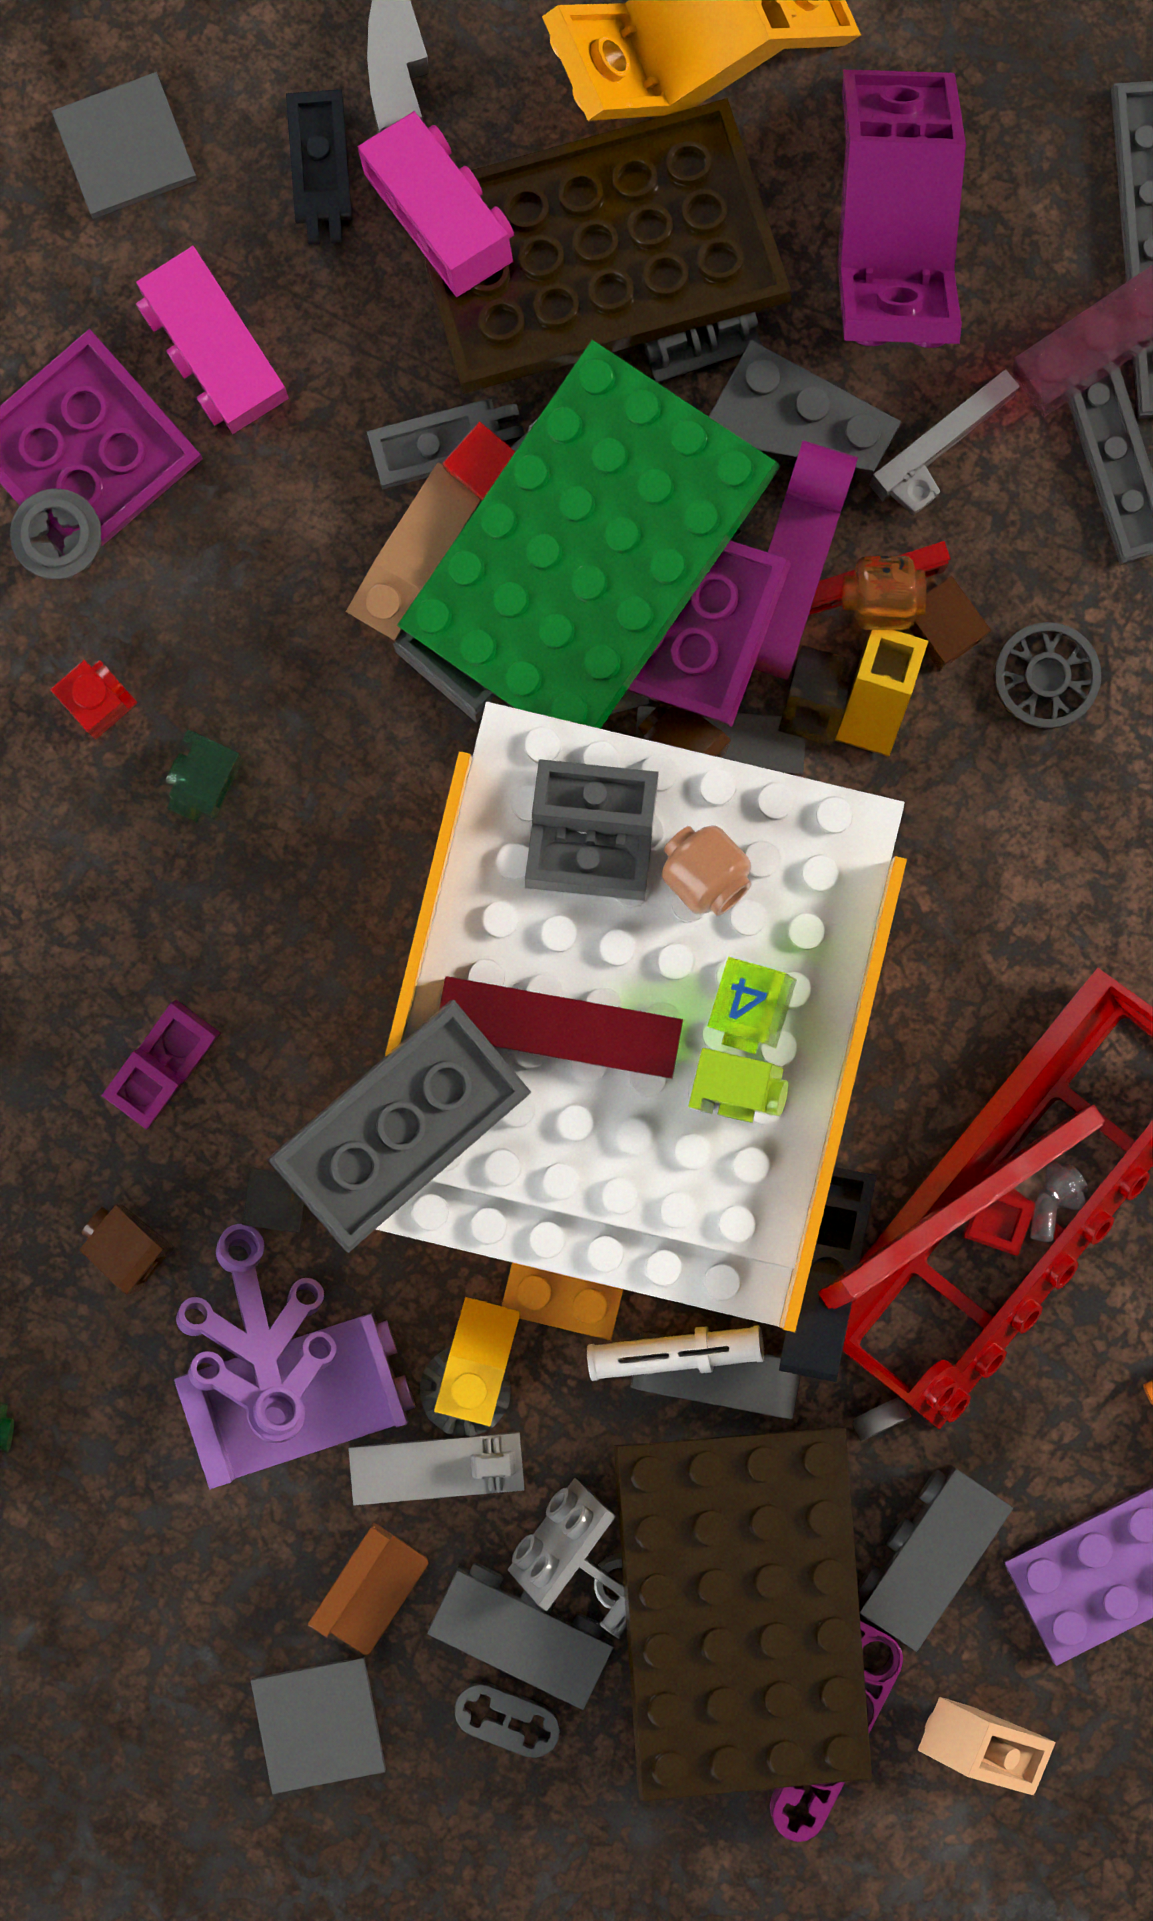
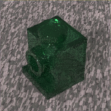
M187 729L183 740L191 749L188 756L179 753L170 768L166 784L173 787L168 795L171 800L166 809L195 823H198L201 814L215 820L244 759L238 752Z

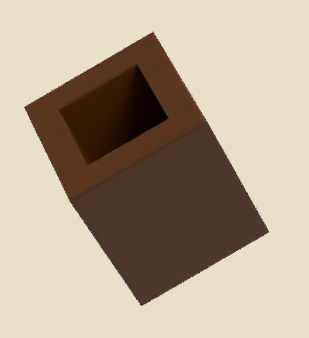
M952 575L939 585L931 577L911 591L910 595L906 596L911 605L905 608L900 616L915 637L928 640L925 651L939 671L983 641L992 631Z

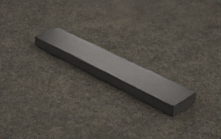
M1153 81L1115 83L1111 88L1137 419L1153 418Z

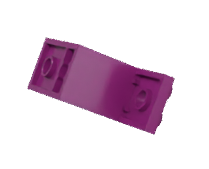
M843 69L842 99L846 148L837 265L844 340L856 341L865 346H880L886 342H912L924 348H936L945 343L960 344L962 321L954 269L966 140L955 73Z

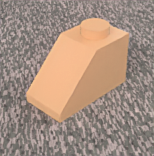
M939 1697L934 1711L926 1722L925 1733L918 1751L969 1778L1034 1796L1056 1742L975 1707Z

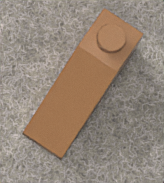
M438 462L376 557L346 610L350 615L393 640H398L405 633L397 624L481 503V500L443 468L442 463Z

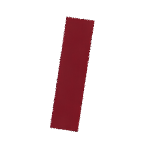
M445 976L439 1009L450 1000H455L493 1047L673 1079L683 1019Z

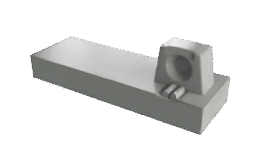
M1006 369L873 474L869 486L882 502L892 496L912 515L922 510L940 493L927 466L1013 399L1020 387Z
M520 1432L349 1447L353 1505L525 1490Z

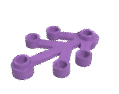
M235 1224L228 1227L222 1233L216 1247V1257L221 1267L232 1273L245 1332L214 1313L211 1305L200 1297L188 1298L181 1304L176 1316V1322L179 1329L186 1335L198 1336L203 1334L251 1365L254 1370L257 1387L227 1370L223 1359L218 1354L210 1351L201 1352L192 1360L188 1370V1377L192 1385L200 1390L216 1389L247 1409L249 1427L257 1437L270 1443H282L295 1437L302 1428L305 1420V1407L301 1401V1396L317 1372L331 1364L336 1355L337 1346L335 1340L325 1332L318 1331L309 1334L300 1348V1361L285 1381L281 1383L277 1359L306 1316H311L318 1311L324 1299V1290L320 1283L312 1278L297 1280L288 1293L287 1305L269 1330L255 1269L264 1252V1240L254 1227L247 1224ZM232 1246H241L247 1251L248 1258L243 1261H237L230 1256L228 1249ZM302 1289L309 1290L315 1297V1303L310 1305L302 1304L298 1301L296 1292ZM197 1309L203 1313L205 1321L201 1324H192L186 1319L185 1311ZM313 1343L322 1344L327 1349L328 1356L323 1359L313 1357L309 1352V1345ZM201 1363H209L216 1369L217 1376L212 1379H205L198 1374L197 1366ZM271 1407L280 1409L284 1413L285 1421L280 1424L271 1423L266 1418L265 1410Z

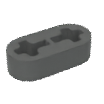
M482 1681L470 1683L461 1690L457 1697L454 1711L456 1722L463 1731L473 1737L531 1758L545 1756L554 1749L558 1742L560 1733L558 1717L551 1708L541 1702ZM480 1694L491 1697L490 1708L505 1714L504 1720L502 1722L485 1716L481 1724L473 1723L470 1721L472 1711L464 1707V1704L467 1700L476 1702ZM534 1715H539L544 1718L543 1728L549 1731L550 1735L547 1739L538 1737L534 1745L524 1742L525 1732L509 1724L512 1717L530 1723Z

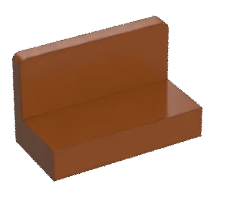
M374 1522L307 1625L325 1637L332 1633L364 1655L370 1654L428 1566V1558Z

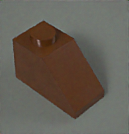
M662 704L656 707L638 727L644 734L642 739L720 758L726 754L731 739L724 732L703 717L674 707L668 710Z
M119 1204L115 1205L110 1212L102 1206L93 1215L81 1231V1234L88 1238V1240L79 1250L118 1289L128 1295L139 1292L175 1246L125 1206Z

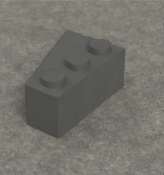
M752 340L709 415L711 419L775 460L779 465L795 466L803 440L856 456L858 460L852 480L869 483L901 423L900 420Z

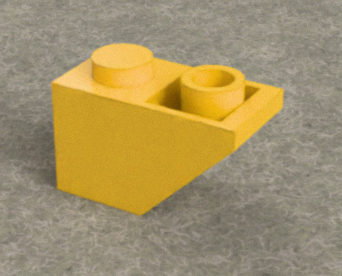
M873 624L866 638L836 734V741L887 757L890 756L914 689L928 640Z

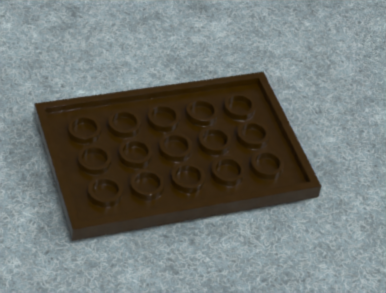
M728 98L471 170L483 192L480 198L490 210L498 207L506 216L513 229L514 236L509 239L513 262L457 298L421 251L463 394L575 363L591 340H594L610 352H614L792 301L791 288Z
M830 1427L614 1445L639 1798L642 1801L872 1779L846 1428Z

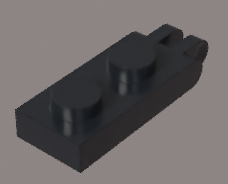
M342 89L286 93L296 224L307 223L309 245L320 244L319 222L328 221L331 243H342L341 220H352Z

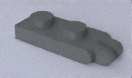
M486 399L367 431L382 490L429 477L438 462L443 463L479 421L506 444L517 442L525 435L523 426H514L500 430L499 423L510 421L520 416L517 404L494 408L492 399Z

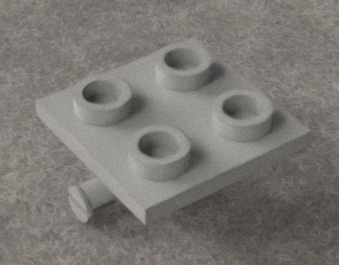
M574 1478L568 1488L559 1490L553 1496L546 1510V1518L535 1533L526 1536L518 1544L513 1553V1563L508 1571L537 1605L547 1611L577 1569L581 1568L619 1596L617 1602L599 1624L610 1634L620 1639L621 1634L627 1627L624 1584L587 1557L616 1515L589 1488Z

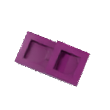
M174 1000L167 1007L140 1047L131 1053L101 1096L147 1130L187 1081L221 1033L178 1000Z

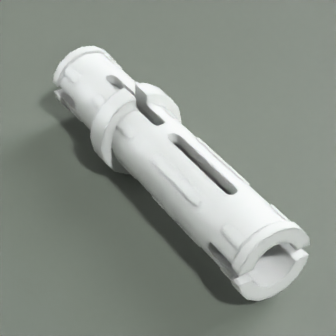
M760 1325L751 1328L710 1332L707 1326L696 1327L695 1334L644 1338L601 1345L589 1344L587 1346V1362L591 1381L699 1368L701 1374L711 1373L714 1366L764 1361V1345ZM723 1346H728V1347H729V1349L707 1350V1351L694 1352V1353H683V1352H682V1351H687V1350H701V1349L714 1348V1347H723ZM660 1353L669 1354L667 1356L623 1360V1358L625 1357L643 1356Z

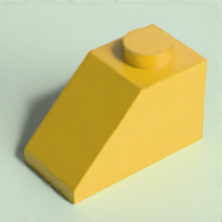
M465 1297L434 1412L491 1426L521 1311Z

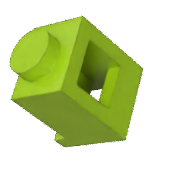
M702 1048L688 1107L712 1114L715 1103H719L717 1115L753 1123L755 1112L780 1116L787 1099L788 1081L782 1080L784 1069L773 1063Z

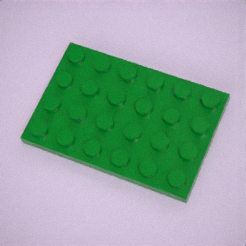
M591 340L397 626L514 708L601 729L781 466L745 440L594 340Z

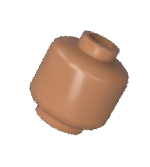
M687 826L679 831L664 848V852L669 858L662 869V878L669 888L695 914L701 915L712 911L716 916L722 915L732 908L752 885L747 878L751 871V862L748 856L718 826L703 827L696 832L691 826Z

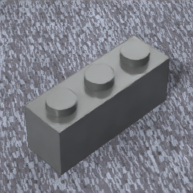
M951 1464L944 1474L936 1470L930 1476L918 1496L925 1503L913 1521L906 1517L900 1521L887 1541L886 1546L892 1549V1552L882 1567L879 1569L872 1565L858 1583L860 1614L916 1652L1013 1510V1507Z
M473 1563L470 1570L459 1565L429 1626L427 1634L584 1710L613 1649V1640L604 1636L606 1630L600 1626V1622L580 1613H577L572 1621L553 1611L556 1604L555 1601L546 1611L537 1605L525 1590L522 1595H519L501 1586L504 1580L501 1574L478 1563Z

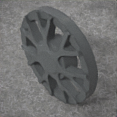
M1037 623L1018 631L1002 648L995 665V687L1003 706L1017 720L1036 728H1059L1076 721L1092 706L1100 689L1101 666L1095 649L1077 630L1059 623ZM1047 632L1057 633L1053 641L1049 640ZM1041 633L1046 652L1033 657L1028 649L1025 638ZM1062 635L1077 644L1067 660L1061 655L1053 653ZM1020 642L1023 652L1014 650L1013 647ZM1080 649L1083 650L1086 658H1077V653ZM1009 654L1028 663L1024 675L1004 670ZM1083 663L1090 664L1091 680L1071 681L1070 666ZM1004 677L1012 679V682L1005 686ZM1020 683H1025L1032 695L1021 704L1016 705L1007 690ZM1081 686H1090L1088 695L1080 689ZM1067 688L1073 690L1084 700L1074 712H1071L1059 698V695ZM1038 697L1052 700L1051 719L1034 717ZM1025 706H1029V714L1025 713L1021 709ZM1058 709L1062 710L1066 716L1057 718Z

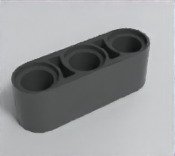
M641 1331L639 1340L668 1337L670 1335ZM723 1346V1347H714V1348H707V1349H701V1350H687V1351H682V1352H683V1353H694V1352H701V1351H707V1350L729 1349V1347ZM660 1353V1354H651V1355L636 1356V1359L649 1358V1357H658V1356H667V1355H669V1354H668V1353ZM764 1354L763 1362L757 1363L755 1361L714 1366L711 1373L701 1374L699 1368L632 1375L630 1387L676 1398L793 1419L801 1375L779 1371L781 1357Z

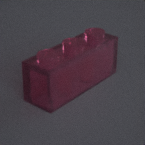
M1153 265L1014 358L1012 373L1043 418L1153 344Z

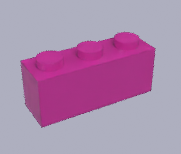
M413 111L357 146L364 175L456 298L513 262L509 239L514 236V232L509 221L498 207L490 210L480 198L483 192L476 177L465 165L458 169L449 157L452 154L451 148L436 125L427 128L417 113Z
M191 246L136 281L144 297L135 303L153 332L163 327L174 345L168 348L166 352L183 379L194 374L205 391L196 398L214 426L224 421L233 435L289 399L285 386L194 246Z

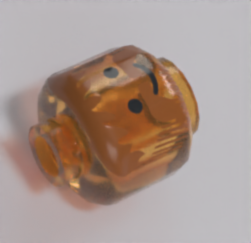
M907 556L861 557L855 565L854 576H843V610H854L855 621L861 629H909L914 624L916 615H925V570H916L913 560Z

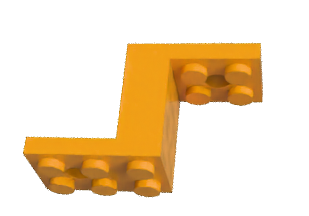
M628 0L626 3L557 5L542 16L550 34L551 47L561 59L573 86L574 99L580 109L584 111L588 121L665 116L697 107L783 49L846 46L861 36L846 0Z

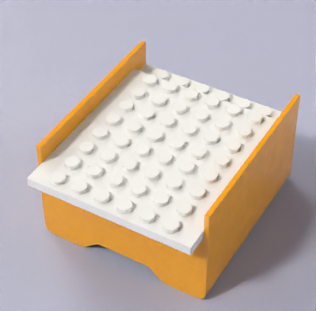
M486 702L473 757L469 753L460 751L458 754L385 1056L439 1010L445 976L683 1019L673 1079L494 1047L532 1093L378 1226L376 1230L512 1262L502 1307L521 1311L519 1319L611 1341L623 1289L778 1326L783 1330L795 1332L907 862L906 858L897 856L892 859L905 802ZM539 759L659 772L645 901L525 888V873L532 828V807ZM711 825L720 827L748 856L751 862V871L747 877L752 883L750 889L732 908L720 916H716L712 911L701 915L693 913L662 878V869L669 858L664 852V848L679 831L687 826H691L695 832ZM740 978L746 979L744 987L767 993L766 999L737 1019L730 1018L729 1014L736 994V990L731 989L732 984L738 985ZM742 992L737 1011L756 999L757 996ZM702 1048L773 1063L783 1068L782 1080L788 1081V1094L782 1114L780 1116H771L755 1112L753 1123L717 1115L719 1103H715L712 1114L689 1108L688 1105Z

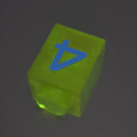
M728 957L707 1027L724 1034L721 1045L756 1055L759 1044L776 1049L797 979L781 971Z

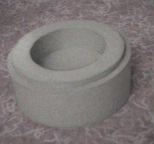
M898 1397L854 1418L852 1425L861 1442L912 1416L904 1399Z

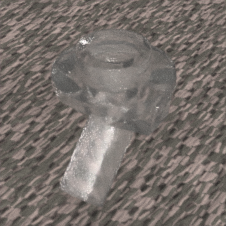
M1052 1161L1047 1165L1044 1189L1038 1194L1035 1202L1031 1230L1032 1239L1043 1242L1053 1241L1058 1207L1080 1211L1085 1205L1086 1199L1084 1194L1089 1191V1188L1083 1176L1073 1165L1067 1164L1063 1167L1056 1161Z

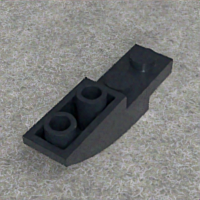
M834 1167L796 1331L786 1330L779 1371L837 1382L852 1301L834 1310L833 1308L828 1309L818 1291L860 1263L877 1175Z

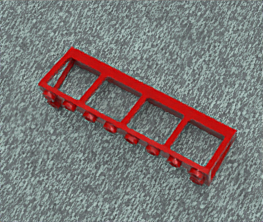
M1097 968L875 1241L860 1262L1006 1161L1055 1101L1060 1100L1076 1113L1091 1106L1069 1087L1071 1080L1121 1019H1129L1153 1039V1007ZM1101 1114L1105 1121L1102 1123L1103 1126L1097 1130L1126 1154L1065 1229L1035 1206L1030 1221L1055 1240V1242L994 1317L990 1316L928 1265V1257L943 1240L942 1238L852 1301L843 1352L898 1397L904 1399L909 1406L940 1430L946 1421L949 1423L955 1421L967 1408L971 1399L969 1393L982 1377H990L1002 1365L1007 1355L1004 1349L1018 1332L1021 1334L1027 1332L1039 1319L1043 1309L1041 1303L1054 1287L1060 1289L1070 1281L1078 1268L1076 1260L1090 1243L1093 1245L1099 1243L1108 1234L1114 1223V1217L1112 1216L1125 1199L1133 1200L1145 1188L1150 1178L1148 1171L1153 1166V1120L1135 1141ZM1014 1188L1009 1191L1011 1194L1025 1198ZM914 1276H919L984 1330L954 1366L947 1360L937 1362L929 1368L911 1389L862 1349L860 1342L909 1280Z

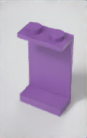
M372 1312L318 1330L319 1332L329 1334L335 1340L337 1352L331 1364L317 1372L301 1396V1401L305 1407V1420L298 1434L286 1442L270 1443L257 1437L249 1427L247 1409L216 1389L204 1391L194 1387L189 1380L188 1374L175 1378L177 1391L209 1489L231 1483L235 1478L392 1426L399 1427L409 1422L407 1410L416 1408L406 1376L403 1375L395 1378L389 1356L398 1353L388 1321L378 1323L375 1313ZM309 1334L291 1339L277 1359L281 1383L285 1381L300 1361V1348ZM313 1343L309 1345V1352L313 1357L323 1359L328 1356L327 1349L322 1344ZM238 1357L224 1361L227 1370L257 1387L254 1370L251 1365ZM213 1365L197 1370L198 1374L205 1379H212L217 1376ZM271 1407L265 1410L266 1418L271 1423L280 1424L285 1421L284 1413L280 1409Z

